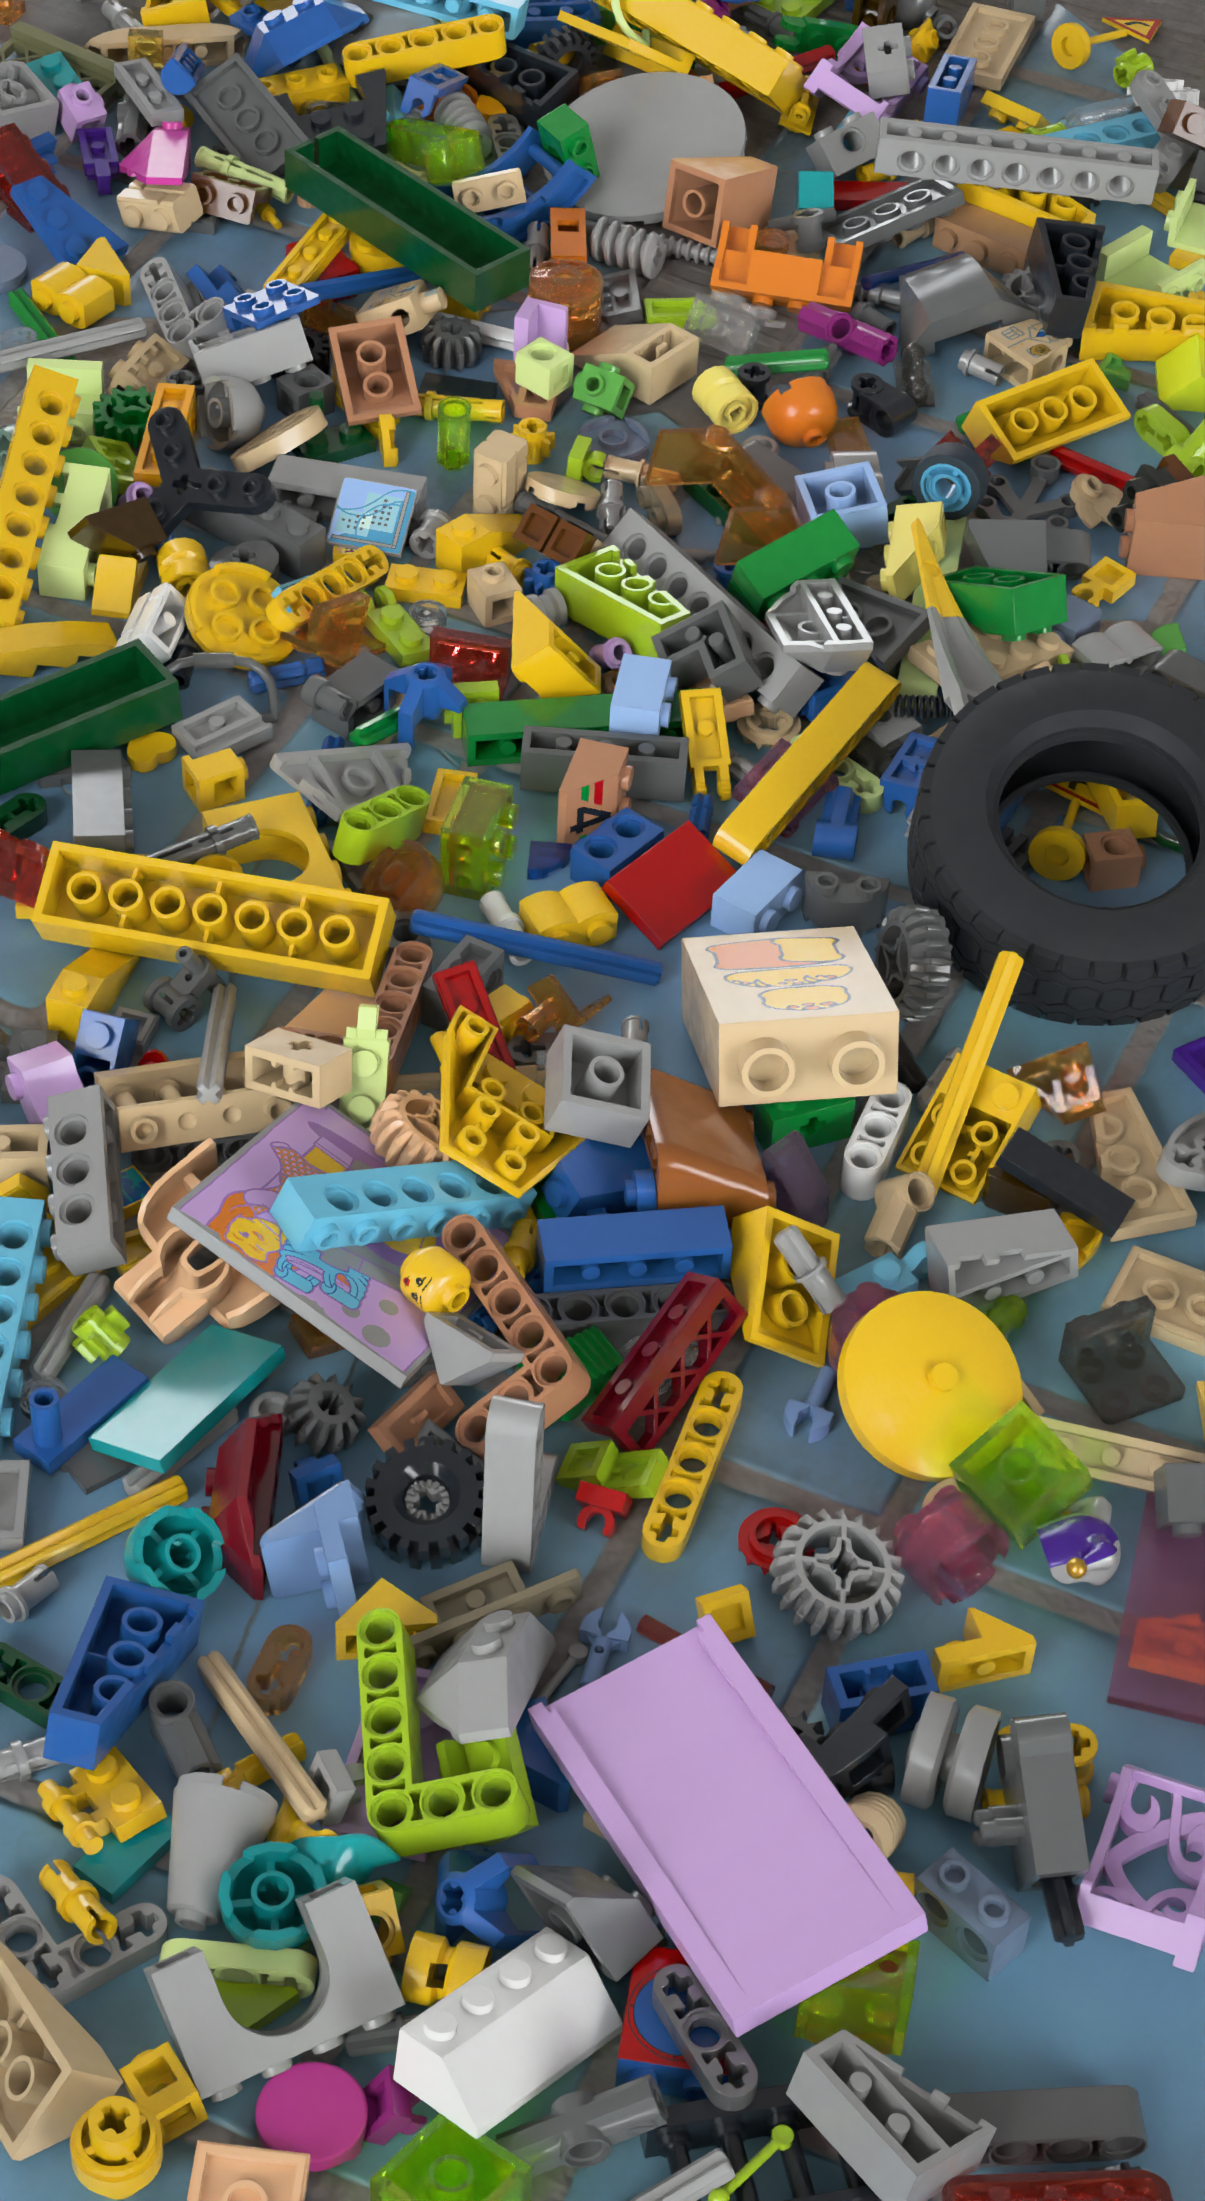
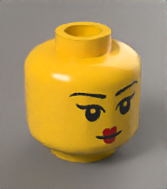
M429 1246L413 1251L407 1256L400 1268V1288L402 1294L424 1313H454L459 1311L468 1301L471 1283L469 1269L440 1246Z

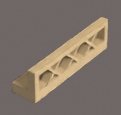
M1020 1412L1010 1461L1155 1494L1153 1472L1165 1463H1205V1453Z

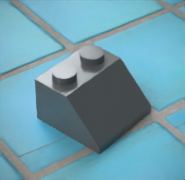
M516 1865L510 1871V1874L545 1927L548 1926L588 1953L596 1970L615 1982H618L663 1939L660 1931L652 1921L655 1911L647 1899L635 1890L630 1894L623 1891L619 1884L607 1874L600 1878L582 1867Z

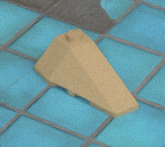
M0 1941V2141L12 2160L22 2161L71 2137L73 2127L82 2114L93 2107L99 2100L114 2096L123 2080L94 2038Z

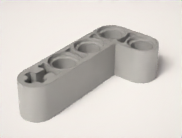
M156 257L147 262L140 272L141 282L166 340L173 348L190 359L187 364L188 366L195 367L187 339L197 337L200 344L218 338V331L228 329L222 309L227 304L220 297H212L196 307L183 279L164 257Z

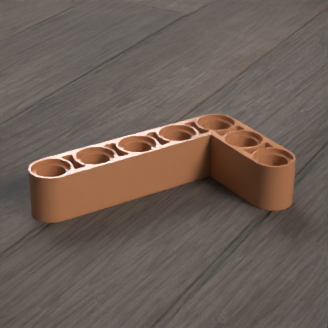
M419 941L402 942L395 947L372 1003L379 1005L378 1029L388 1030V1040H391L387 1097L393 1091L422 1015V985L432 975L433 950L427 944ZM277 1027L343 1046V1039L345 1037L294 1027Z
M461 1214L450 1219L442 1231L443 1245L448 1253L469 1269L471 1275L470 1286L509 1344L525 1353L522 1360L524 1366L467 1409L456 1423L455 1435L457 1441L484 1462L485 1439L480 1440L486 1432L487 1417L493 1395L545 1403L544 1429H546L583 1400L590 1389L591 1378L499 1241L474 1216ZM517 1305H519V1307H518L513 1313H511L512 1310H513ZM542 1338V1341L534 1347L535 1343ZM566 1371L565 1376L557 1381L558 1377Z

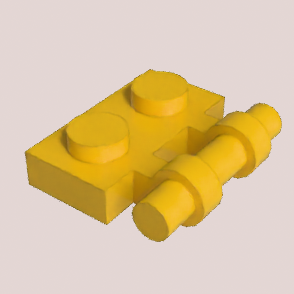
M115 1746L94 1771L77 1766L69 1770L73 1782L71 1787L59 1786L55 1780L47 1779L37 1789L39 1796L43 1799L42 1808L52 1820L60 1821L63 1824V1834L72 1846L82 1848L87 1855L98 1853L103 1847L102 1837L110 1832L114 1834L120 1843H123L167 1817L162 1801ZM89 1806H91L94 1810V1812L90 1814L80 1812Z

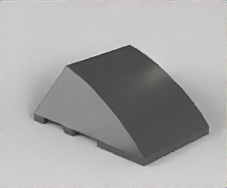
M968 253L899 276L901 364L935 353V342L996 321H999L1001 326L1005 327L1037 318V313L1010 291Z

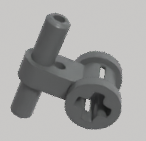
M833 207L793 211L790 216L768 220L766 223L767 230L770 234L795 229L799 238L795 241L796 250L802 253L817 252L827 247V238L822 235L821 224L835 221L837 214Z
M182 946L176 952V959L183 965L173 979L169 976L157 978L149 985L143 997L144 1007L153 1014L160 1013L165 1017L166 1024L175 1032H183L197 1021L202 1009V1004L198 998L206 988L213 993V988L218 983L226 986L224 980L216 974V967L205 956L197 955L188 946ZM161 992L165 994L164 998L159 995ZM183 1010L185 1015H181L180 1011Z

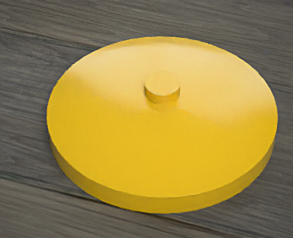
M913 1291L888 1298L871 1309L854 1325L843 1344L837 1369L838 1395L850 1429L861 1445L877 1461L905 1477L926 1482H941L951 1477L957 1480L969 1476L996 1459L1007 1447L1017 1429L1022 1410L1023 1390L1015 1355L996 1325L977 1308L959 1298L933 1291Z

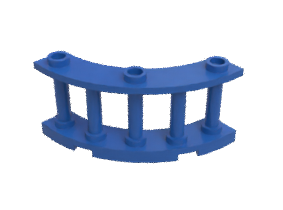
M531 126L527 127L521 137L500 158L481 171L465 177L469 178L513 168H520L523 177L537 162L554 176L536 193L524 185L527 201L525 203H520L505 211L499 208L482 211L486 216L480 217L520 243L526 241L527 227L531 222L538 221L537 231H540L541 222L546 223L550 227L548 222L550 220V207L572 208L597 178L589 170L569 158L562 165L543 149L539 131ZM453 181L429 183L454 199L451 185Z

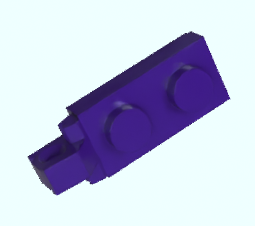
M112 127L77 129L81 159L87 180H96L98 195L112 194L111 178H119L118 174H120Z

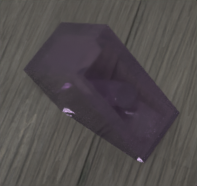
M793 1130L763 1151L762 1166L766 1180L774 1181L775 1209L824 1227L829 1219L828 1209L831 1191L802 1135Z

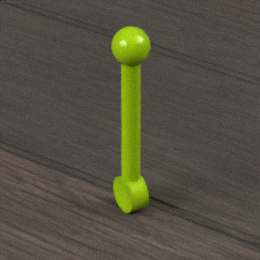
M777 2125L774 2127L770 2142L741 2168L732 2180L723 2187L714 2188L708 2194V2201H730V2195L777 2150L783 2151L791 2147L794 2139L793 2130L787 2125Z

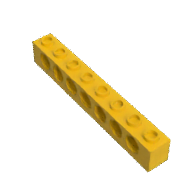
M35 364L24 389L0 478V598H2L0 599V628L21 625L23 622L25 611L19 609L20 601L27 602L34 579L27 577L29 569L35 571L42 548L35 546L37 538L43 540L50 517L43 515L45 507L51 509L58 488L51 485L53 477L59 479L66 456L60 455L59 452L61 447L67 449L73 431V426L67 424L68 418H75L81 400L80 396L75 395L79 379Z

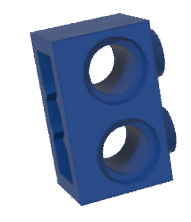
M625 807L612 818L605 819L600 827L588 836L580 838L575 842L570 851V879L576 883L595 881L602 888L606 881L664 839V829Z

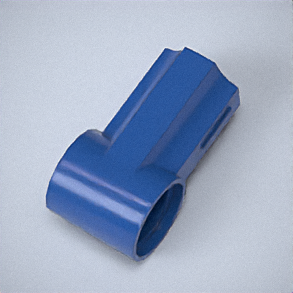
M837 786L833 791L826 792L822 817L817 819L812 856L853 862L859 828L857 821L861 808V797L856 795L851 787Z

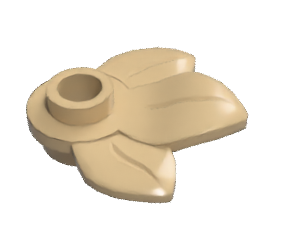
M1077 475L1072 481L1069 493L1072 501L1076 504L1075 510L1080 519L1089 529L1095 528L1100 521L1112 526L1107 519V515L1112 507L1118 506L1123 497V492L1113 485L1103 484L1093 475Z

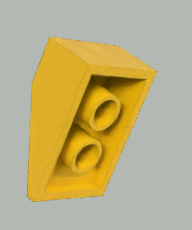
M770 1206L733 1217L731 1229L733 1250L730 1275L735 1298L748 1313L741 1324L744 1340L814 1367H823L825 1365L831 1313L822 1314L804 1285L795 1282L793 1278L795 1272L776 1247L774 1240L781 1230L791 1225L796 1226L816 1255L827 1260L825 1267L835 1280L840 1234Z

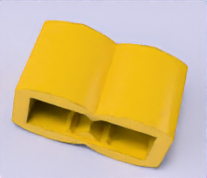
M60 262L31 280L32 300L41 311L52 316L59 315L65 323L75 328L85 329L115 310L114 288L99 276L86 275L83 270L72 263Z
M582 881L571 884L559 892L541 891L519 901V916L524 923V932L590 947L602 945L617 935L618 913L598 882Z

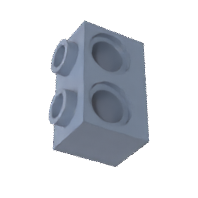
M953 1847L916 1877L914 1898L926 1913L928 1930L987 1982L1024 1951L1031 1915Z

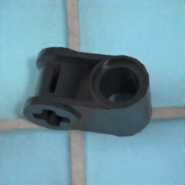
M859 373L852 378L851 389L853 391V398L847 407V413L852 419L861 422L884 438L892 436L916 420L918 409L916 403L908 394L899 391L873 373Z

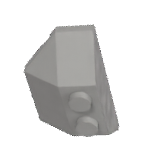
M835 578L796 580L790 586V592L781 596L766 612L765 621L782 652L821 673L842 676L847 674L848 671H857L867 661L873 651L874 642Z
M500 1610L488 1614L441 1654L416 1699L418 1708L440 1727L451 1731L452 1737L460 1744L511 1737L556 1647L554 1636L531 1612L512 1614L509 1610Z

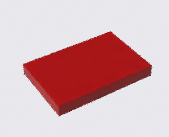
M688 820L606 881L601 889L651 943L660 950L712 910L713 894L737 871Z

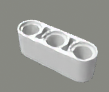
M900 1082L897 1083L896 1094L870 1095L845 1148L840 1188L847 1197L853 1200L866 1201L874 1198L876 1186L880 1181L886 1179L907 1133L912 1093L906 1085Z

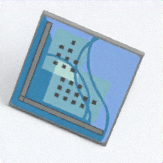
M343 476L326 537V545L357 550L364 545H373L387 556L401 558L419 490Z

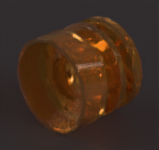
M551 259L539 263L530 271L527 297L564 305L569 309L567 343L569 344L570 353L601 334L602 312L600 308L603 302L604 281L601 273L594 266L574 259Z

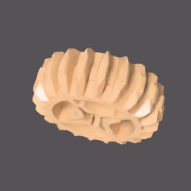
M412 1089L410 1092L398 1090L396 1094L390 1093L386 1100L381 1102L371 1119L372 1123L369 1127L371 1135L369 1140L376 1146L374 1151L377 1155L385 1157L386 1166L393 1167L454 1160L439 1151L440 1100L435 1099L431 1093L422 1095L418 1090Z

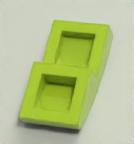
M612 1439L571 1443L555 1480L559 1486L577 1491L580 1480L627 1493L630 1498H654L668 1467L669 1460L661 1448L619 1452Z

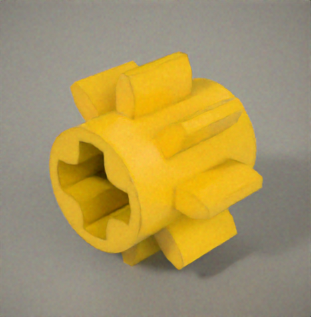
M534 417L522 419L518 425L514 424L513 433H510L526 439L528 442L527 456L525 457L528 465L539 464L545 458H550L551 449L555 448V432H547L548 424Z

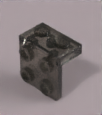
M1147 1295L1130 1301H1120L1108 1309L1091 1315H1081L1074 1318L1071 1322L1065 1323L1058 1361L1102 1422L1107 1425L1123 1422L1184 1398L1185 1385L1150 1340L1156 1307Z

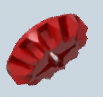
M780 1507L764 1508L750 1514L742 1522L738 1532V1551L743 1552L745 1555L747 1566L757 1565L761 1567L763 1574L766 1575L770 1571V1565L774 1560L772 1556L774 1555L773 1550L775 1547L773 1544H769L771 1532L774 1531L775 1538L781 1541L785 1530L791 1527V1525H796L803 1516L790 1509ZM816 1548L805 1552L802 1556L813 1557Z

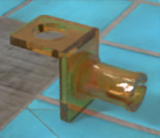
M550 974L527 987L528 992L537 1005L516 1021V1028L519 1032L527 1025L532 1026L521 1036L529 1042H536L552 1026L556 1032H560L564 1024L576 1027L582 1026L610 1003L612 998L608 994L587 1004L579 1011L556 976Z

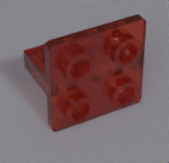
M433 626L430 634L429 662L446 664L452 667V683L497 680L499 701H502L512 674V639Z
M0 829V896L32 909L35 908L50 853L47 847L25 838L20 840L9 835V832Z

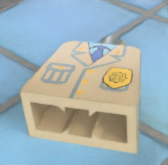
M418 279L375 291L355 314L357 322L360 323L401 316L406 336L422 330L436 314V311L447 308V297L441 287L428 290L425 281Z
M1029 319L987 332L983 356L1005 364L1007 366L1006 373L997 374L1016 387L1065 368L1068 348L1071 347L1073 339H1057L1050 335H1045L1043 324L1037 319Z

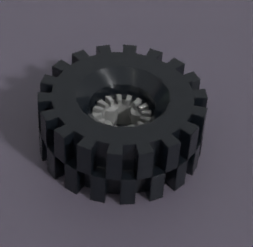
M424 1436V1445L415 1446L414 1438L404 1440V1451L398 1453L394 1446L385 1451L386 1462L382 1463L377 1459L372 1466L373 1479L367 1477L365 1484L366 1497H364L371 1535L375 1534L376 1544L382 1552L387 1548L390 1550L391 1559L400 1564L404 1557L408 1558L410 1568L421 1570L422 1561H430L431 1570L442 1569L441 1559L449 1557L452 1565L462 1561L461 1551L465 1548L471 1554L478 1547L477 1536L482 1537L484 1469L480 1462L473 1464V1455L465 1447L460 1453L456 1452V1444L452 1440L445 1438L442 1447L436 1446L435 1436ZM428 1496L431 1502L440 1500L436 1504L435 1514L430 1513L428 1516L425 1510L417 1511L420 1508V1499L422 1497Z

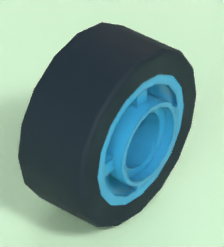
M944 442L933 446L922 457L912 476V491L917 502L942 501L945 520H957L968 516L977 508L985 496L989 485L988 469L983 459L972 448L953 442ZM946 478L951 479L955 485L949 483Z

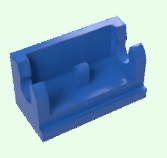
M441 63L410 75L400 111L410 114L413 108L424 104L421 117H427L432 112L434 103L439 98L452 92H461L463 84L467 83L469 76Z
M915 732L909 734L880 778V786H884L883 804L888 813H891L895 807L894 800H900L906 805L905 816L907 820L915 806L925 764L938 738Z

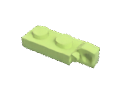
M361 1004L358 1009L357 1027L346 1028L343 1046L352 1048V1091L339 1098V1111L367 1131H369L372 1123L371 1119L381 1102L387 1098L391 1041L388 1040V1030L378 1029L379 1005Z

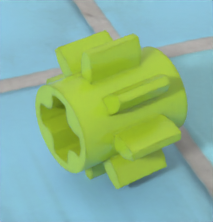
M1132 48L1114 59L1117 65L1113 69V77L1121 88L1130 87L1132 80L1139 71H1154L1151 58L1146 53L1137 54L1136 48Z
M112 1304L105 1311L98 1305H93L84 1311L74 1322L71 1330L78 1337L71 1344L90 1364L97 1357L104 1362L113 1354L118 1357L126 1349L130 1342V1337L124 1331L131 1324Z

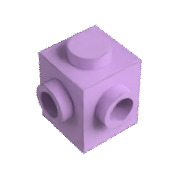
M89 81L79 84L70 83L58 90L56 97L59 101L57 118L72 143L78 141L77 129L104 127L108 113L105 110L101 95L98 92L95 93Z

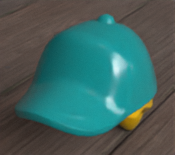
M283 1796L281 1808L267 1838V1842L291 1843L298 1847L299 1853L309 1857L315 1865L318 1862L323 1869L327 1885L343 1877L355 1880L357 1886L364 1884L375 1867L398 1862L401 1859L400 1855L373 1836L357 1833L338 1836L337 1833L329 1829L319 1831L312 1829L300 1819L285 1796Z

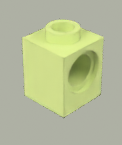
M540 336L516 352L515 383L549 401L573 385L574 354Z

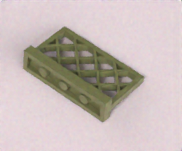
M18 20L10 27L12 38L0 47V63L11 60L26 64L47 54L61 51L81 82L89 81L93 88L99 90L97 92L101 95L104 102L110 96L120 99L125 94L124 88L114 76V63L118 62ZM14 51L16 55L21 56L20 58L6 60Z

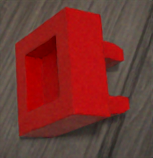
M580 1480L575 1500L584 1508L578 1514L577 1526L580 1530L586 1532L589 1520L593 1516L601 1515L605 1518L602 1535L610 1539L617 1527L614 1516L627 1520L633 1500L627 1493Z

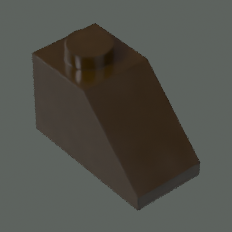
M146 496L87 515L67 532L71 540L98 554L135 558L137 564L154 557L157 554L155 548L167 539Z

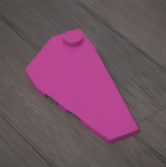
M162 121V127H155L121 161L119 172L127 173L129 177H136V180L145 184L182 185L191 171V128L183 127L182 121Z

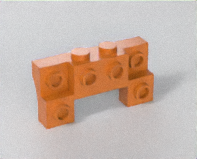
M723 220L710 282L711 291L744 296L747 301H752L753 306L763 309H771L773 305L787 307V311L799 314L803 306L813 301L834 311L851 313L860 273L864 242L856 241L855 246L836 243V238L828 237L823 264V260L756 250L759 227L757 225H751V229L731 226L730 221Z

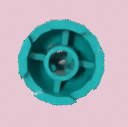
M166 1505L158 1508L137 1522L126 1539L123 1556L126 1576L131 1582L203 1600L216 1591L225 1576L226 1568L221 1569L223 1562L221 1546L225 1544L221 1531L215 1521L199 1508H184L178 1505Z
M269 1841L245 1849L243 1857L234 1862L229 1870H225L221 1875L218 1900L227 1931L237 1943L247 1944L255 1949L278 1951L286 1948L299 1949L311 1938L295 1899L327 1885L322 1867L318 1862L315 1865L309 1857L299 1853L298 1847L291 1843Z

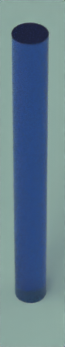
M959 251L862 277L861 286L864 290H871L899 282L900 275L956 257L965 252Z

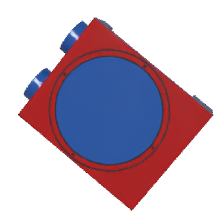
M654 1946L632 1969L617 2059L615 2087L651 2074L656 2080L661 2094L683 2097L689 2102L707 2099L706 2093L652 2005L653 1982L656 1974L668 1965H689L679 1950ZM674 1986L669 1987L667 1996L676 1994L685 2006V2016L689 2013L686 2006L687 1990L678 1992ZM697 2027L689 2033L690 2040L700 2047L714 2046L720 2040L717 2032L709 2027ZM725 2057L719 2062L723 2069L721 2085L728 2082V2073L724 2068Z

